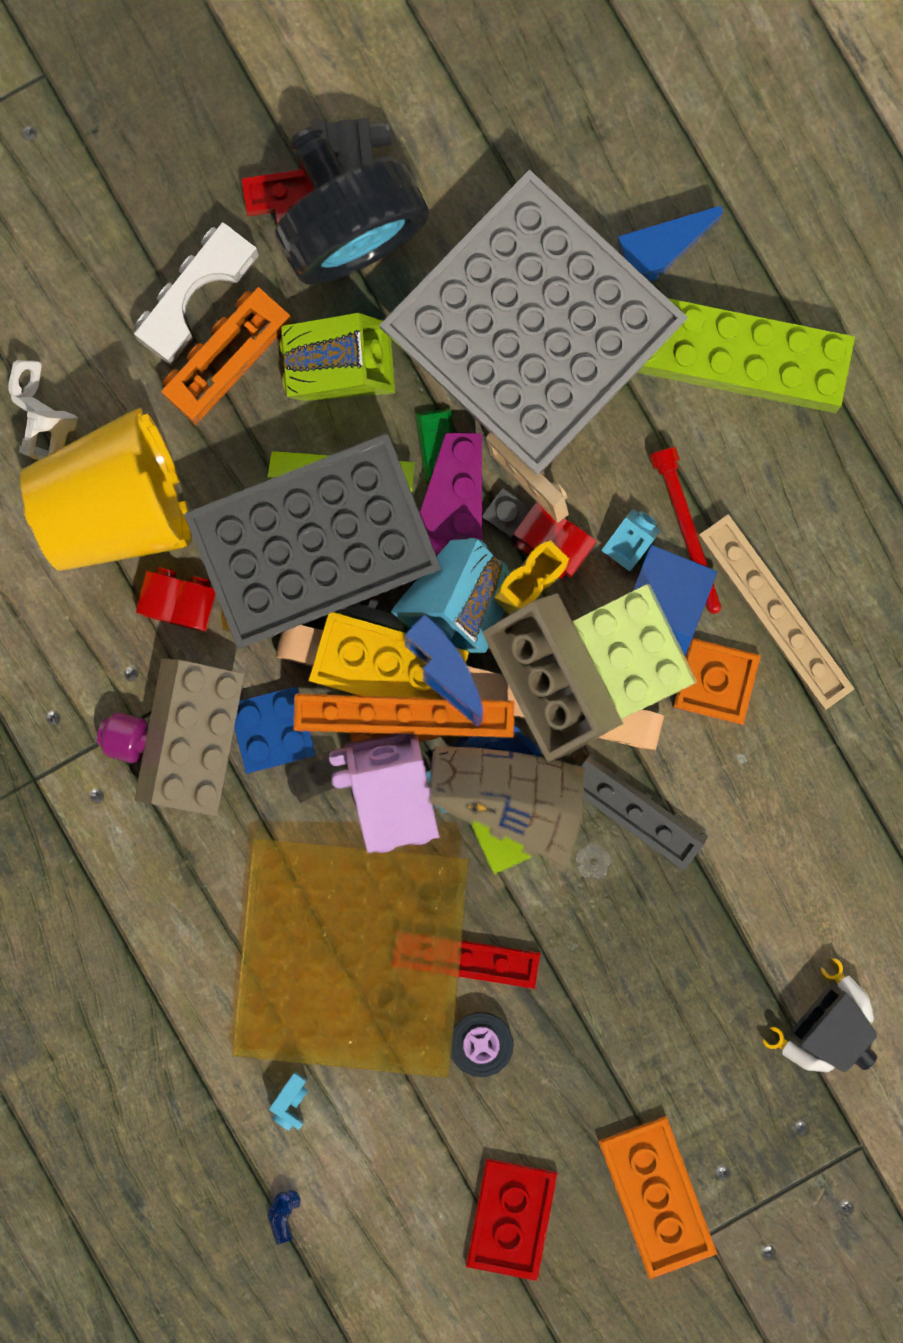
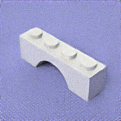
M223 222L217 229L212 227L201 241L202 249L195 257L190 255L183 262L179 269L181 275L173 285L171 283L165 285L157 297L159 301L157 306L151 313L148 310L145 311L135 324L137 331L134 335L137 340L170 366L174 364L193 340L185 318L186 307L192 294L199 287L211 281L226 280L238 283L259 256L255 246Z

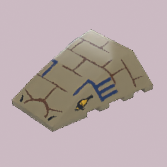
M436 746L432 756L428 802L472 825L475 820L490 828V835L500 840H503L506 836L524 846L522 850L524 853L534 858H537L538 854L554 862L553 868L564 873L567 869L583 819L585 768L557 760L547 763L543 757L516 752Z

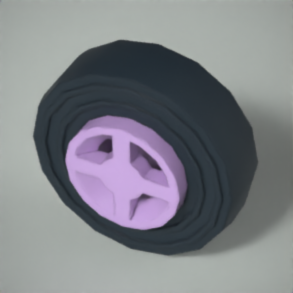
M475 1012L464 1016L455 1024L449 1039V1051L453 1062L462 1072L473 1077H489L499 1073L508 1065L513 1054L514 1040L510 1028L500 1017L489 1012Z

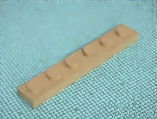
M726 515L698 536L821 708L825 711L854 690L852 684L730 515Z

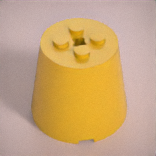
M142 408L126 413L23 468L21 471L20 486L24 503V516L28 525L32 528L43 554L58 571L182 549L191 544L192 533L184 513L189 512L187 502H179L174 485L181 482L159 429L149 414L143 415Z

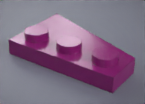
M445 433L419 512L428 536L444 541L467 540L468 538H476L482 541V433Z

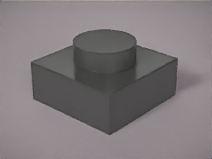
M502 488L483 514L482 519L511 539L513 533L532 508Z

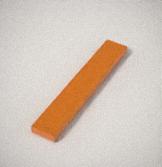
M295 694L294 731L513 738L515 700L480 699L484 710L482 722L476 726L444 698Z

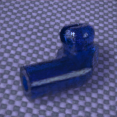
M295 1190L282 1191L277 1194L267 1212L276 1245L293 1239L288 1218L293 1209L299 1208L301 1204L300 1195Z

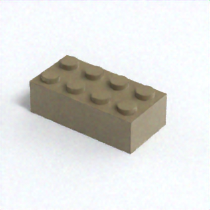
M558 593L533 601L482 632L547 763L579 749L624 724Z
M161 660L134 801L217 816L244 674L183 660Z

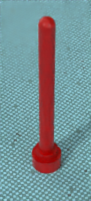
M671 447L649 455L653 469H657L659 475L663 474L691 561L708 567L676 469H679L677 462L680 461L677 448ZM714 583L705 603L708 612L711 614H717L721 610V604Z

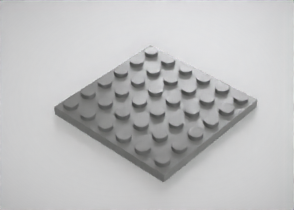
M529 169L379 326L400 348L538 476L685 323L688 317Z

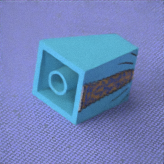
M476 538L451 540L437 556L441 570L418 578L394 606L392 613L409 629L425 614L443 631L455 648L474 653H486L489 645L482 632L500 622L505 610L494 600V596L511 572L508 570V566L501 560H498L481 540Z

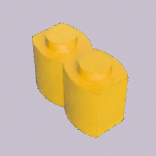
M551 541L539 545L522 566L514 570L504 580L496 591L494 600L509 615L515 613L535 601L541 591L555 582L565 570L569 558Z

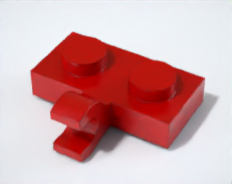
M303 169L242 178L247 216L276 213L277 224L295 203L314 190Z

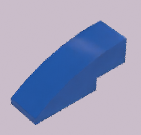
M424 614L405 634V647L426 664L423 668L422 680L473 724L478 726L482 722L484 710L470 671L455 646L443 631Z

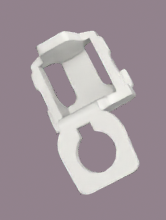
M16 360L12 366L8 389L12 402L28 412L25 437L22 441V446L19 448V453L40 460L65 446L68 433L76 429L78 417L65 411H54L32 397L39 386L42 365L37 361ZM29 369L31 378L28 385L24 387L23 393H21L22 388L19 386V377L24 370ZM39 432H51L49 451L35 447Z

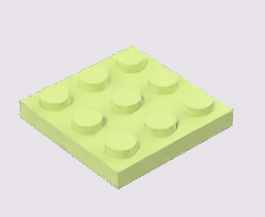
M646 584L572 621L621 719L697 683L650 584Z

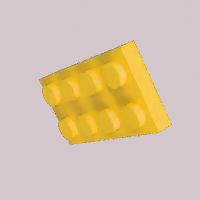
M334 612L328 614L309 682L357 696L443 698L422 680L423 668L426 664L405 647L406 633ZM456 648L466 664L469 651Z

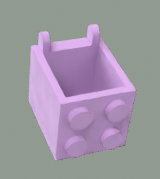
M391 734L345 744V748L336 749L329 753V761L332 765L348 764V770L333 774L332 783L336 788L352 786L367 853L375 851L385 853L398 846L407 844L422 845L431 839L439 838L432 803L428 802L429 788L417 735Z

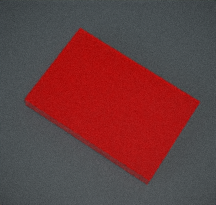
M486 1158L467 1257V1268L538 1281L558 1171Z

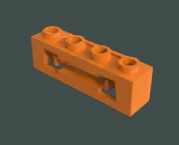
M259 287L253 293L249 290L245 292L235 304L237 310L229 319L225 316L222 317L211 330L213 336L204 345L201 342L198 343L186 357L189 362L180 371L177 368L174 369L162 382V385L165 386L161 390L163 396L195 426L281 335V326L292 323L290 315ZM267 324L268 326L259 334L261 329ZM244 325L246 331L256 339L253 340L250 337L214 375L211 379L213 385L209 388L207 382L197 374L200 372L203 375L241 334L240 328ZM193 378H194V382L187 388L186 386H187V385L193 380ZM203 392H205V393L203 394V396L197 401V398H198Z

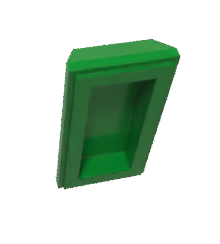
M451 408L415 413L426 484L430 482L445 433H454Z

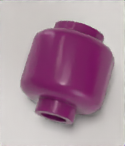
M122 712L114 713L110 718H105L102 721L97 734V743L101 746L103 754L108 758L135 763L143 756L149 725L143 718Z

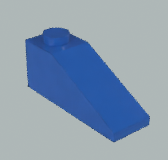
M717 206L619 236L617 240L619 254L650 283H654L659 280V275L664 274L720 221L723 214L722 207Z

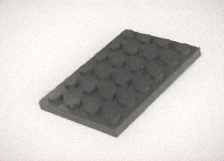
M388 433L184 513L238 649L441 570Z

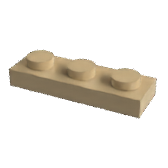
M492 433L486 436L491 456L557 523L569 515L565 502L568 498L567 494L556 481L550 483L544 477V471L537 476Z

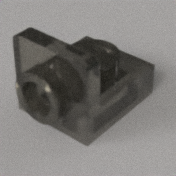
M333 750L300 762L287 770L289 789L294 796H297L300 803L336 788L332 783V776L336 772L344 771L343 765L334 766L330 763L329 753Z

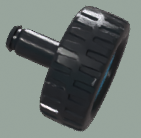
M316 126L303 129L291 139V148L296 149V158L314 190L295 203L282 216L275 231L276 239L297 278L307 285L332 282L374 264L410 240L423 227L429 216V208L424 197L403 163L397 160L376 161L345 173L328 140L321 136L323 131Z

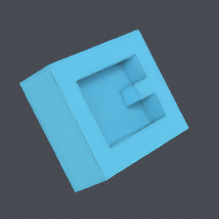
M632 509L601 551L628 571H631L661 530L656 526V521L650 515L642 511L636 512Z
M296 1070L269 1108L270 1111L275 1113L272 1119L287 1130H290L292 1126L300 1130L304 1123V1120L288 1110L290 1105L297 1108L308 1092L303 1087L307 1078Z

